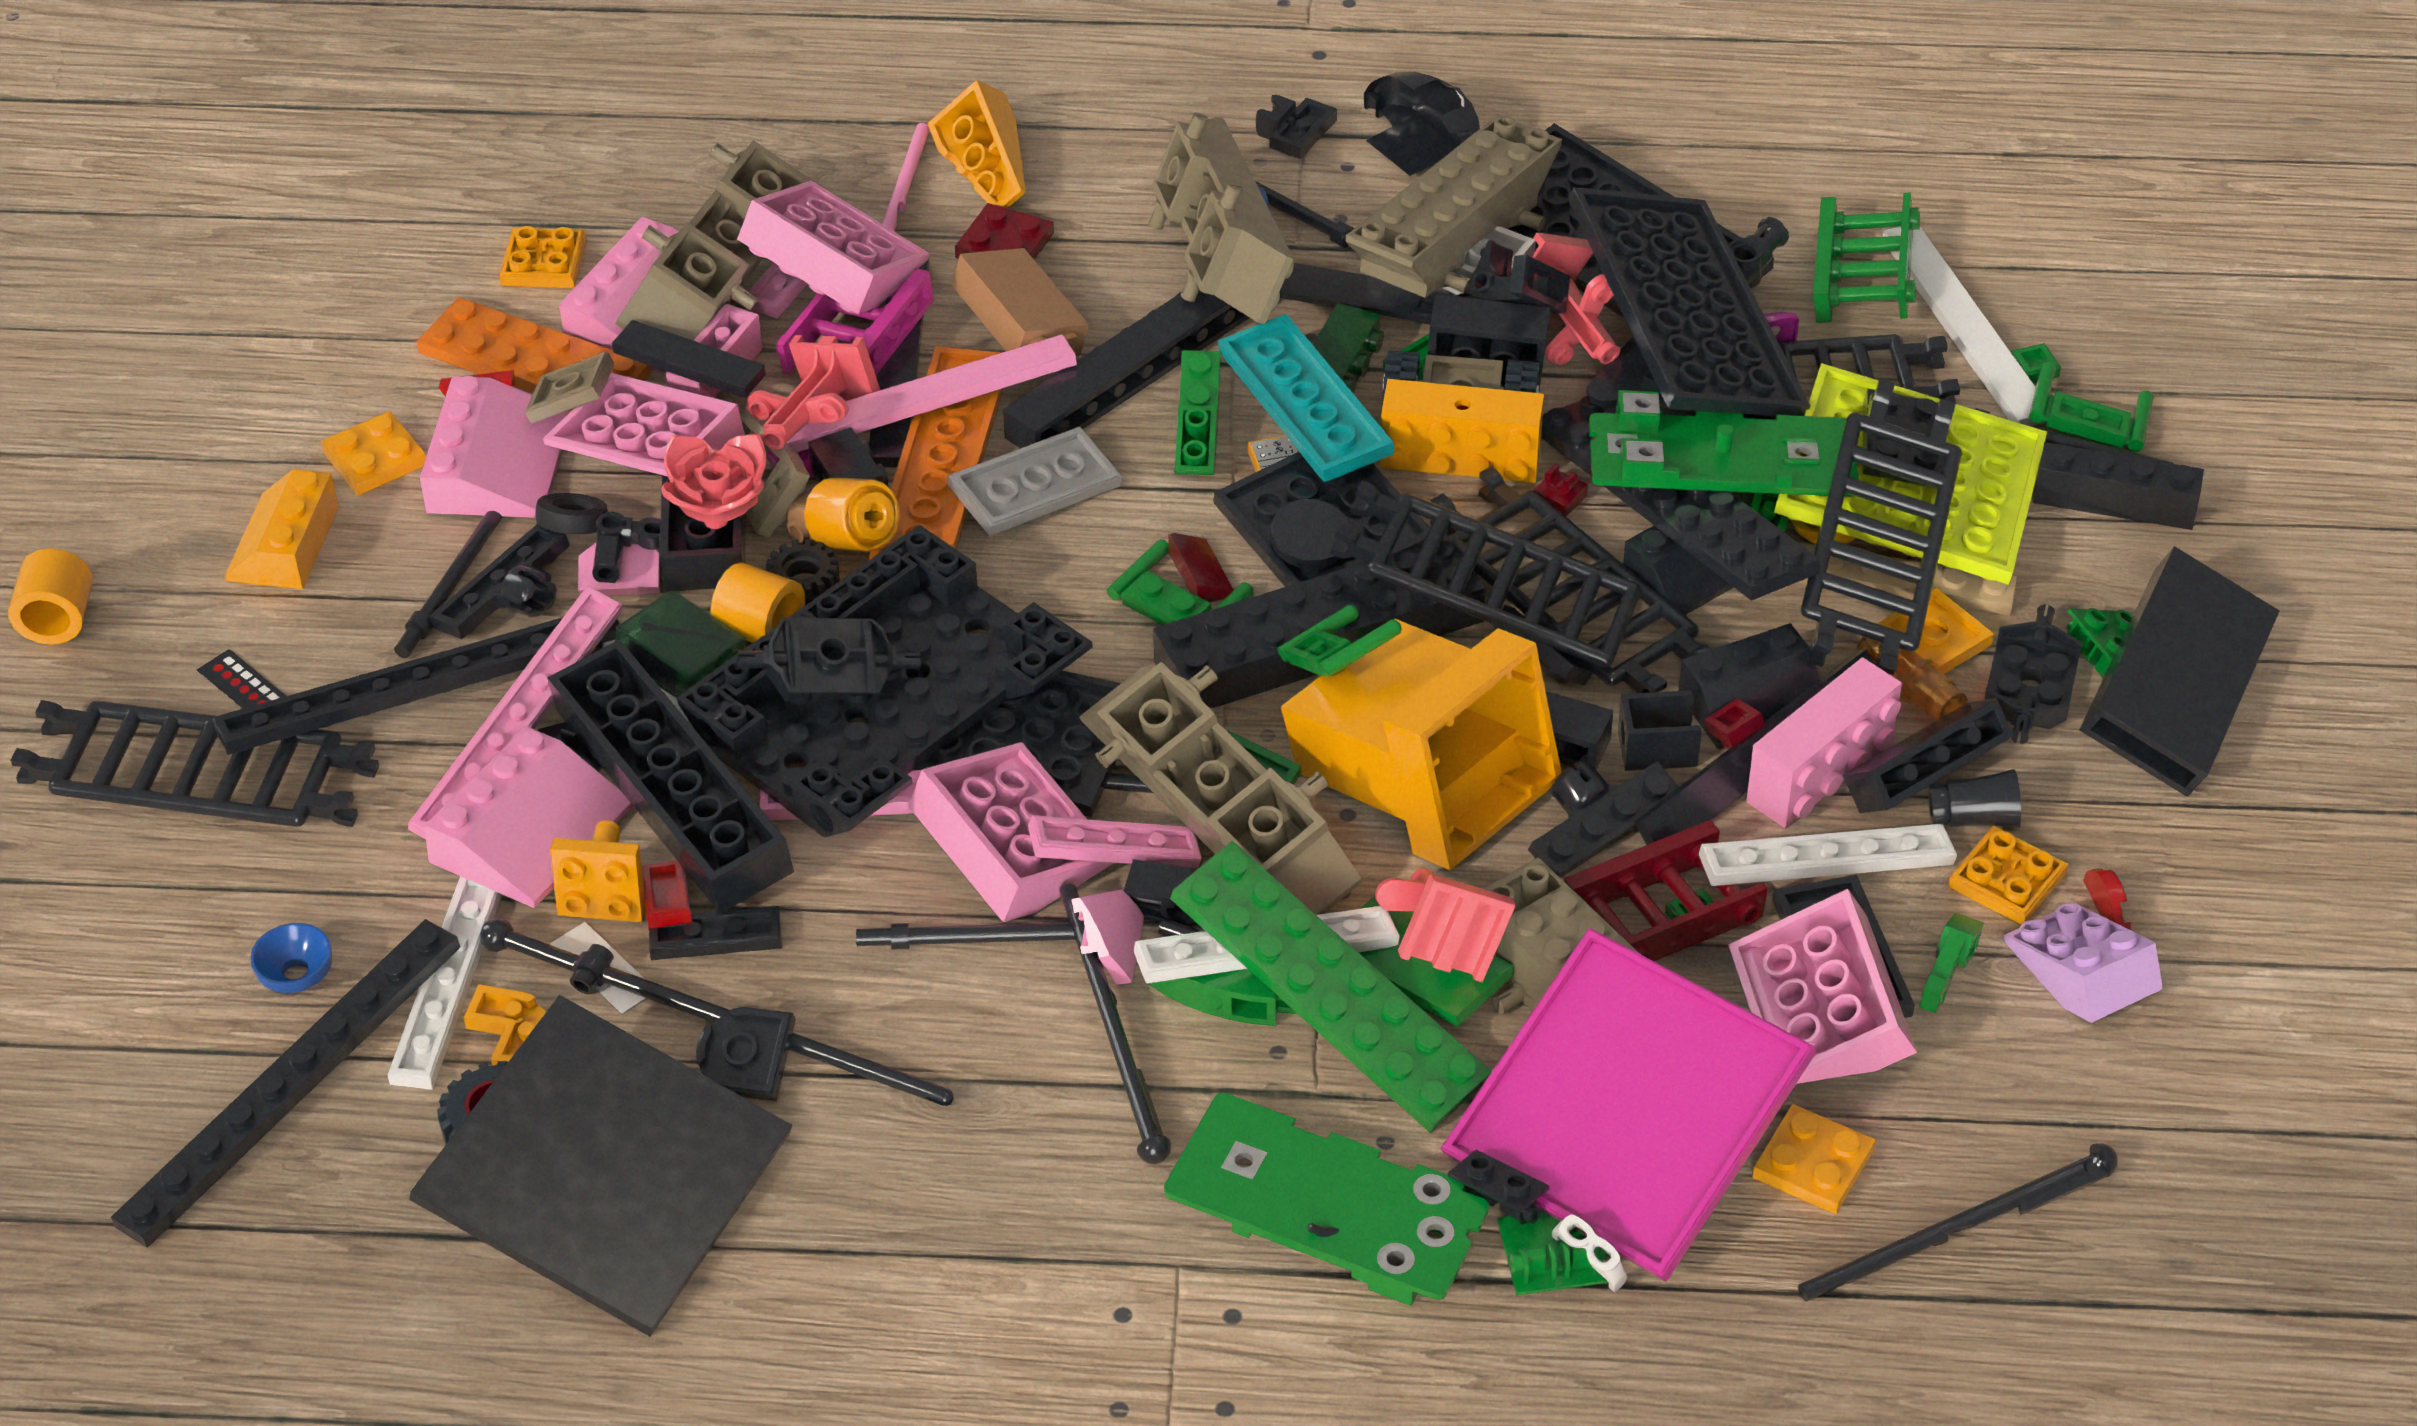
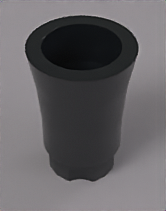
M2015 769L1987 776L1945 781V784H1931L1928 787L1929 813L1932 824H1949V827L1994 825L2020 828L2021 826L2020 788Z

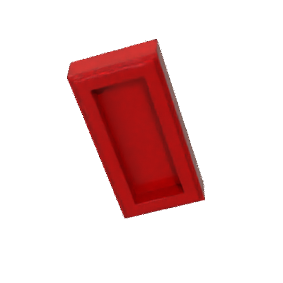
M677 860L643 865L642 876L648 928L692 923L686 875L681 864Z

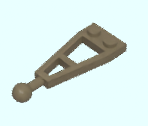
M721 390L717 394L716 399L738 405L744 434L748 435L752 430L755 434L759 433L762 438L765 432L763 428L765 421L758 420L749 413L748 409L745 408L746 398ZM764 443L766 453L770 449L780 460L764 483V489L758 495L757 504L746 511L756 534L766 538H770L777 526L784 522L788 507L797 495H800L805 490L808 478L810 477L800 456L787 443L779 450L771 449Z

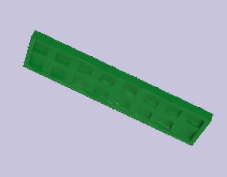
M1231 841L1173 889L1170 899L1429 1133L1473 1095L1491 1074L1492 1071L1235 842Z

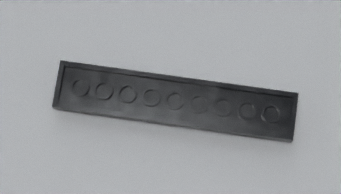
M1585 396L1578 402L1562 408H1553L1546 414H1543L1541 438L1592 477L1590 442L1596 438L1589 437V417L1593 413L1616 414L1617 407L1602 408L1596 406ZM1604 486L1751 601L1821 573L1820 559L1729 491Z

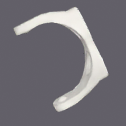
M1569 1215L1553 1229L1552 1237L1555 1240L1559 1241L1561 1239L1571 1247L1586 1249L1589 1263L1608 1281L1609 1288L1613 1292L1620 1289L1626 1282L1627 1274L1622 1266L1618 1252L1605 1239L1598 1237L1592 1227L1584 1220L1575 1215ZM1578 1227L1587 1234V1237L1583 1240H1578L1569 1232L1573 1228ZM1596 1247L1603 1248L1611 1258L1607 1262H1601L1594 1255V1249Z

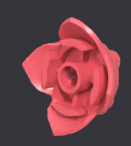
M760 434L736 436L728 440L720 450H715L705 440L697 437L672 435L664 455L665 470L670 482H665L662 485L663 497L678 505L687 516L704 522L711 529L722 528L728 521L743 515L749 508L757 504L758 495L764 489V482L761 479L766 467L767 456Z

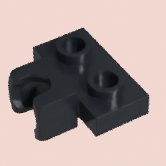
M1272 95V111L1259 109L1256 113L1255 124L1257 134L1269 140V148L1301 159L1337 121V108L1309 98H1305L1296 107V101L1280 95Z

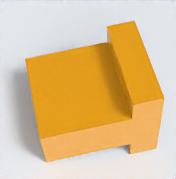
M1397 620L1402 627V631L1398 636L1329 678H1326L1324 675L1318 677L1283 704L1281 710L1295 763L1301 765L1302 776L1310 778L1315 772H1319L1327 781L1328 787L1405 820L1412 853L1450 871L1546 793L1555 783V779L1562 773L1537 646L1535 642L1497 628L1470 649Z

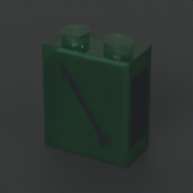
M671 590L616 627L615 641L620 639L655 683L677 699L679 695L736 656L738 650L743 651L746 637Z

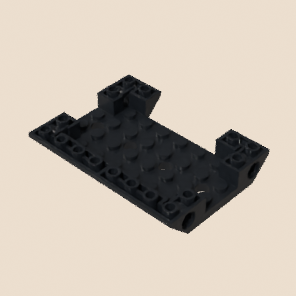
M918 525L789 617L873 619L884 628L891 646L896 647V652H920V670L896 669L891 671L877 702H872L873 694H792L790 702H785L766 674V670H762V668H737L736 655L679 695L677 703L696 732L724 764L759 790L765 792L770 798L781 804L786 810L825 838L851 831L913 784L912 777L907 774L915 770L920 764L927 761L940 749H943L960 734L1004 703V701L1035 692L1093 648L1092 641L1034 602L1017 613L984 591L977 583L976 563L921 525ZM777 626L743 651H762L764 645L769 644ZM973 630H984V631H986L985 634H981V633L969 634V632H971V631H973ZM826 646L821 649L822 654L830 660H839L843 657L842 653L833 646ZM919 672H922V673L928 675V676L925 677V678H922V677H913V678H910L911 675L916 674V673H919ZM857 717H863L868 719L864 723L849 722L850 720ZM800 762L806 764L803 768H787L793 763Z

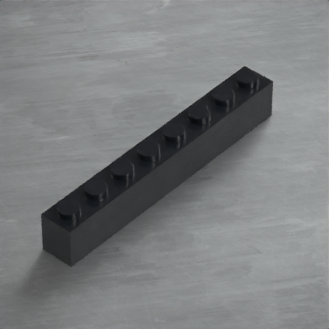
M1199 290L1196 301L1190 302L1183 299L1180 295L1181 292H1179L1175 297L1157 309L1152 310L1148 315L1131 326L1124 328L1119 334L1077 360V365L1062 370L1004 408L1005 439L1021 449L1077 427L1084 429L1181 364L1182 350L1201 351L1250 317L1215 295L1203 293Z

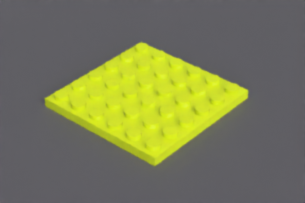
M1821 363L1809 400L1811 407L1806 410L1804 416L1847 419L1848 415L1853 412L1863 415L1864 398L1867 389L1876 390L1879 380ZM1894 385L1893 392L1899 395L1919 399L1927 398L1935 402L1940 400ZM1958 404L1955 405L1946 442L1960 447L1962 456L1939 555V564L1947 568L1958 569L1981 576L1986 580L2009 585L2018 555L2047 431ZM1860 431L1857 446L1862 448L1863 431ZM1803 453L1797 454V455L1802 456V457L1808 456V455L1803 454ZM1857 463L1860 481L1934 505L1938 489L1862 474L1863 465ZM1779 494L1774 513L1786 516L1792 520L1803 521L1821 527L1828 496ZM1857 496L1844 497L1842 509L1927 536L1930 520ZM1839 524L1837 526L1836 533L1855 537L1869 544L1897 550L1908 556L1923 557V552Z

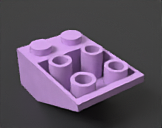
M2063 904L2057 907L2055 912L2037 920L2026 921L2021 924L2020 928L2004 935L2007 946L2061 1006L2090 1023L2163 989L2156 943L2079 904Z

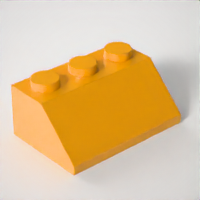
M292 469L262 493L225 574L226 581L294 589L304 588L339 508L331 473Z

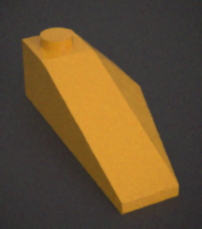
M976 80L927 124L937 150L944 158L949 159L956 166L955 169L961 176L966 177L974 185V190L987 203L1008 208L1026 193L1017 123L1006 94Z

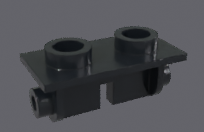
M1477 1149L1448 1172V1177L1466 1185L1467 1193L1485 1199L1491 1207L1500 1202V1211L1515 1218L1521 1224H1527L1528 1222L1534 1224L1537 1222L1541 1215V1208L1537 1206V1199L1550 1189L1548 1184Z

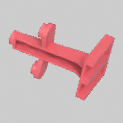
M1536 233L1533 239L1539 247L1532 258L1570 275L1566 313L1558 314L1566 326L1547 345L1545 349L1546 358L1550 363L1563 365L1573 357L1574 348L1580 342L1592 358L1599 359L1603 364L1613 362L1620 353V347L1614 342L1598 318L1604 304L1613 297L1612 290L1604 274L1596 276L1588 283L1584 295H1582L1574 283L1593 254L1588 240ZM1534 274V280H1535V279L1538 277L1537 274Z
M795 335L789 347L801 383L788 397L757 390L747 400L748 411L754 418L758 420L768 419L763 425L765 432L762 435L766 446L774 450L782 449L785 443L805 425L840 421L849 411L846 401L880 391L863 337H856L852 344H839L836 336H822L818 343L804 342L802 335Z
M1425 868L1416 870L1410 880L1388 878L1378 885L1375 892L1376 901L1387 911H1414L1398 949L1400 958L1409 960L1413 956L1430 961L1433 968L1449 973L1452 968L1472 974L1474 980L1483 982L1516 906L1512 897L1435 875L1431 870Z

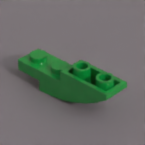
M1182 350L1175 474L1214 475L1219 417L1220 351Z
M1248 969L1148 983V985L1165 996L1185 1006L1228 1020L1276 1026L1277 1013L1297 1014Z

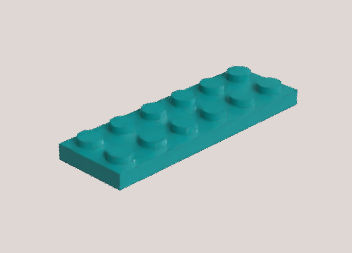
M1287 314L1268 320L1265 324L1260 323L1218 340L1220 354L1323 482L1340 477L1394 454V443Z

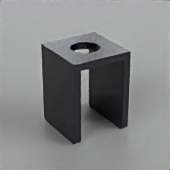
M1693 691L1621 694L1618 736L1625 771L1644 770L1657 761L1664 769L1688 768L1698 765L1702 732L1700 726H1691L1694 706Z

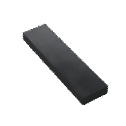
M632 320L612 342V349L615 354L743 398H747L766 375L764 364Z

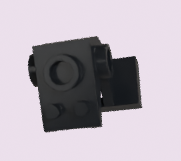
M1488 240L1486 247L1480 251L1481 258L1472 274L1471 281L1466 290L1467 293L1478 299L1550 307V313H1566L1570 275L1528 255H1517L1513 259V250L1507 249L1493 240ZM1534 274H1537L1538 277L1534 280Z

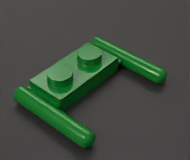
M2045 362L2041 365L2029 413V419L2032 422L2041 423L2044 420L2047 421L2046 426L2058 429L2064 433H2072L2096 440L2101 444H2109L2119 448L2126 444L2133 452H2139L2143 449L2154 399L2150 391L2139 393L2134 418H2131L2130 412L2058 391L2055 392V395L2050 394L2056 367L2051 362Z
M1162 539L1156 541L1106 590L1109 597L1113 600H1123V605L1161 625L1213 610L1211 603L1149 571L1169 552L1168 542ZM1247 582L1241 583L1216 608L1250 598L1253 594V587Z
M1347 605L1281 645L1277 650L1285 662L1289 661L1292 665L1329 678L1398 636L1402 631V627L1397 620L1392 619L1351 644L1350 640L1333 635V633L1350 624L1359 616L1358 609L1354 605Z

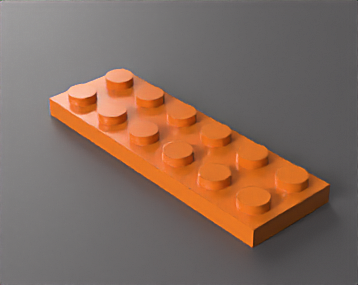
M458 297L416 341L418 353L477 374L514 370V387L534 393L542 375L603 352H609L614 361L611 373L646 381L651 375L650 365L615 354L609 348Z

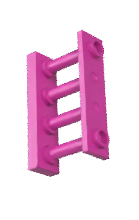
M916 268L906 282H903L889 296L892 299L884 307L878 306L861 314L849 313L840 307L839 302L827 295L817 293L787 332L778 340L776 350L780 358L782 373L790 375L796 367L789 347V343L795 335H802L804 342L815 343L823 335L836 336L839 340L853 343L856 337H863L875 375H877L934 302L930 272ZM839 312L874 320L873 324L866 330L832 321Z

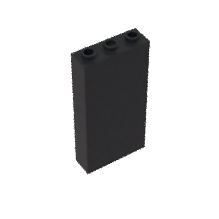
M2174 546L2155 568L2079 731L2188 797L2210 772L2280 610Z

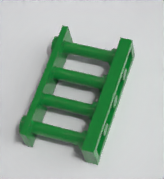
M1911 192L1903 193L1902 212L1845 215L1844 211L1837 210L1836 197H1821L1813 286L1816 323L1832 322L1833 307L1839 306L1841 302L1898 300L1900 319L1908 318L1909 303L1916 302L1915 280H1910L1913 230H1920L1919 207H1912ZM1901 227V236L1843 239L1842 235H1838L1845 234V230ZM1900 251L1899 260L1841 263L1840 259H1837L1843 258V254ZM1898 275L1897 285L1839 287L1838 284H1835V282H1841V278Z

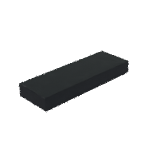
M779 906L727 910L721 914L718 911L691 914L692 923L649 929L651 960L782 949Z

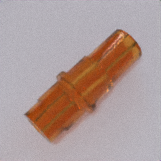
M1862 637L1858 643L1857 651L1867 649L1875 664L1880 642ZM1899 649L1896 671L1891 676L1902 682L1900 698L1909 704L1914 703L1926 714L1933 716L1937 720L1967 703V696L1956 687L1953 681L1940 672L1939 665L1931 659H1924L1915 651L1909 652Z

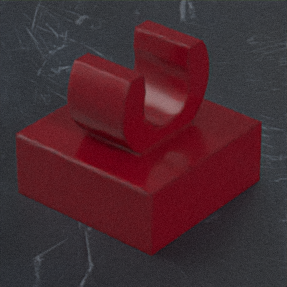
M1555 463L1545 473L1544 480L1533 491H1536L1563 515L1567 516L1587 496L1588 484L1578 480V476L1574 472L1568 475L1560 471L1559 465Z
M1738 698L1704 719L1708 733L1721 740L1727 750L1765 726L1761 712Z

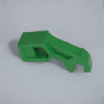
M1954 913L1946 923L1936 949L1937 960L1926 982L1919 1005L1920 1008L1933 1013L1938 1011L1940 1003L1943 1004L1957 966L1965 968L1975 954L1984 926L1983 922Z

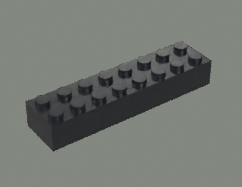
M1451 535L1443 538L1425 576V580L1445 588L1448 587L1463 555ZM1422 544L1392 553L1386 564L1409 573ZM1364 562L1153 628L1154 663L1157 665L1162 662L1175 675L1186 680H1190L1206 665L1209 666L1210 670L1212 669L1216 674L1218 680L1210 684L1199 695L1201 700L1212 709L1318 675L1292 665L1289 661L1285 662L1280 657L1277 648L1347 605H1354L1358 609L1359 616L1350 624L1333 633V635L1350 640L1351 644L1392 619H1397L1437 636L1482 623L1484 620L1372 577L1367 572L1368 563ZM1473 570L1463 595L1485 603L1486 587L1475 570Z
M620 639L547 677L557 712L573 732L577 733L578 738L720 914L794 873L786 838Z

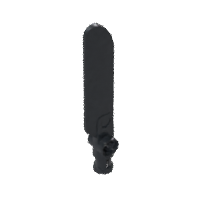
M1767 217L1762 219L1758 224V230L1753 235L1735 239L1729 245L1750 288L1760 283L1762 270L1772 260L1773 251L1788 242L1789 232L1783 223L1776 218ZM1634 336L1621 348L1618 357L1613 362L1607 364L1588 384L1586 395L1588 400L1594 405L1602 408L1616 407L1619 390L1639 391L1648 366Z
M1294 263L1290 277L1284 280L1279 291V298L1335 307L1337 303L1382 316L1406 319L1428 325L1431 323L1435 294L1452 296L1447 290L1439 288L1424 298L1370 275ZM1469 293L1457 295L1458 297L1478 299Z

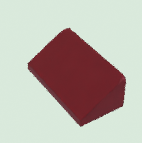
M1177 533L1168 535L1169 554L1190 593L1208 602H1213L1228 597L1234 591L1206 539Z

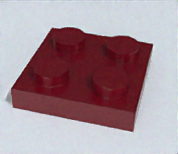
M987 203L954 246L955 258L959 259V255L964 253L1024 248L1035 260L1054 234V222Z

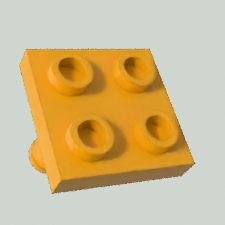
M609 820L598 822L591 840L553 839L550 855L557 916L629 922L643 921L646 907L640 845L618 843L621 834H619L621 830L615 822Z

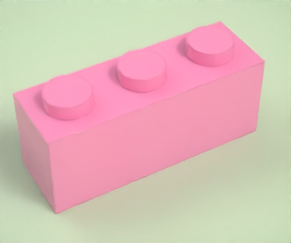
M725 304L694 341L753 361L763 349L759 314ZM666 372L667 385L670 388L715 399L721 391L717 388Z

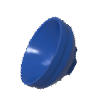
M305 923L284 924L269 930L256 941L250 956L251 966L258 981L272 991L281 993L305 991L319 983L327 975L332 964V948L327 935L321 929ZM293 966L308 968L307 973L298 979L284 977V973Z

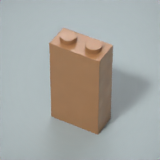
M1024 248L959 255L952 286L1005 351L1062 334L1075 355H1081L1089 328L1088 322Z

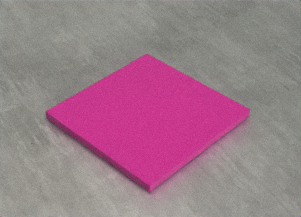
M1588 928L1440 1149L1444 1155L1458 1163L1477 1149L1548 1184L1550 1189L1537 1199V1206L1542 1211L1559 1221H1562L1569 1215L1581 1218L1592 1227L1598 1237L1610 1243L1620 1256L1667 1282L1817 1051L1814 1045L1607 936ZM1578 1227L1573 1228L1576 1231L1587 1236V1234L1582 1229Z

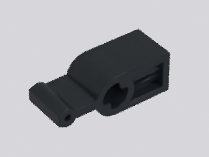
M1133 859L1124 892L1141 910L1144 920L1161 922L1164 918L1184 925H1190L1195 922L1170 898L1173 889L1196 870Z

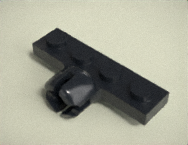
M536 524L429 616L433 628L463 639L499 608L507 607L528 617L542 616L544 609L548 610L553 606L557 593L555 584L550 582L552 575L543 571V569L570 546L567 535L547 530Z
M1585 760L1574 763L1578 770H1574L1571 767L1565 769L1555 779V783L1550 788V793L1567 812L1568 819L1534 840L1529 846L1528 851L1535 859L1539 857L1557 876L1562 878L1637 829L1634 821L1679 787L1658 761L1618 786L1608 784L1594 766Z

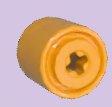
M836 477L824 479L812 489L804 510L805 524L811 538L817 543H824L826 548L830 547L836 550L863 552L880 550L891 542L897 532L900 519L899 504L893 491L883 482L872 479Z
M41 549L26 556L20 566L8 608V619L13 628L23 637L41 644H61L75 638L82 628L93 587V573L88 564L79 556L62 549Z
M742 562L737 563L727 569L717 583L711 603V620L730 631L732 636L754 643L778 626L782 618H789L805 606V592L802 585L794 580Z

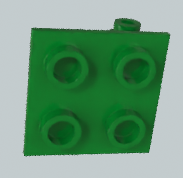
M2069 608L2067 612L2073 620L2066 626L2067 634L2082 642L2081 654L2087 658V661L2092 666H2095V670L2103 679L2133 615L2125 610L2110 611L2095 608Z
M1542 1211L1539 1219L1534 1224L1529 1222L1521 1224L1511 1216L1497 1218L1516 1296L1608 1283V1281L1589 1263L1586 1249L1571 1247L1563 1240L1557 1241L1552 1237L1553 1229L1561 1221ZM1575 1229L1569 1232L1578 1240H1583L1587 1237ZM1596 1247L1594 1255L1603 1262L1606 1259V1251L1601 1247Z

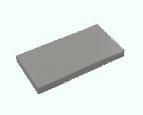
M1077 427L950 474L947 485L986 533L992 536L1120 487L1123 476L1083 429Z

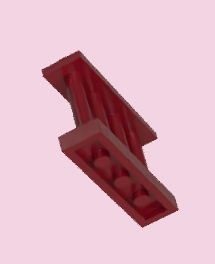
M1712 820L1564 878V882L1639 954L1652 961L1669 956L1739 926L1754 923L1763 917L1768 890L1763 882L1743 891L1737 884L1719 885L1716 887L1725 898L1705 905L1681 876V873L1694 868H1702L1706 873L1699 856L1701 845L1718 843L1720 830ZM1659 882H1665L1688 910V913L1668 920L1644 888ZM1622 897H1628L1652 928L1631 935L1607 903Z

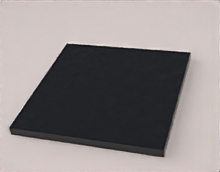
M559 994L410 1191L409 1200L651 1337L791 1133L792 1124Z

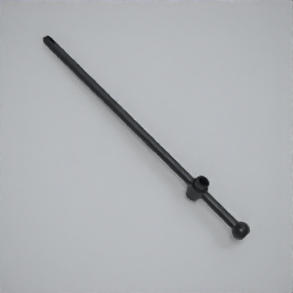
M493 918L486 921L480 932L481 943L490 951L499 952L509 948L573 971L570 984L584 994H592L597 986L601 987L606 983L710 1022L716 1021L729 1011L727 1008L611 967L610 964L614 959V955L606 947L599 944H592L588 951L577 955L516 933L511 924L502 918ZM792 1033L789 1046L790 1051L942 1106H948L954 1100L953 1093L948 1088Z

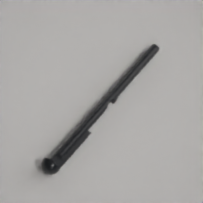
M1065 884L1060 888V895L1142 1142L1137 1147V1153L1146 1163H1161L1167 1159L1171 1152V1141L1163 1135L1142 1070L1136 1067L1116 1007L1117 999L1109 986L1098 951L1086 954L1081 953L1085 924L1084 920L1080 921L1078 919L1079 912L1074 913L1072 899L1079 898V894L1074 884Z
M2092 1144L2089 1149V1156L1798 1285L1799 1293L1804 1301L1811 1300L1927 1247L1942 1245L1948 1242L1947 1235L1972 1228L2017 1207L2020 1215L2025 1214L2105 1177H2109L2117 1168V1154L2107 1144Z

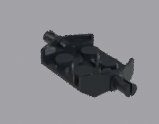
M2046 604L2040 605L2037 608L2035 622L1999 628L1984 700L1997 698L2006 720L2012 722V733L2014 736L2011 737V740L2017 743L2019 731L2022 732L2020 744H2024L2028 741L2029 730L2033 726L2050 729L2067 720L2082 642L2052 625L2055 609L2049 605L2047 615L2044 616ZM2033 680L2039 683L2040 685L2028 686L2025 685L2022 681Z
M782 618L769 644L764 645L762 651H737V668H762V670H766V674L785 702H790L792 694H873L872 702H877L891 671L896 669L920 670L921 654L920 652H896V647L891 646L884 628L873 619ZM826 646H833L842 653L843 657L839 660H830L822 654L821 649Z

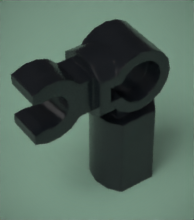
M617 512L601 514L596 521L597 542L592 570L593 577L597 582L615 583L620 576L624 546L631 547V544H638L648 550L659 549L661 519L648 517L640 521H633L632 517H624Z

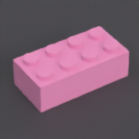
M1863 657L1753 745L1746 802L1785 829L1798 818L1803 819L1808 816L1817 802L1826 795H1833L1844 781L1843 774L1868 761L1879 751L1887 750L1893 744L1896 738V717L1901 708L1899 698L1902 682Z

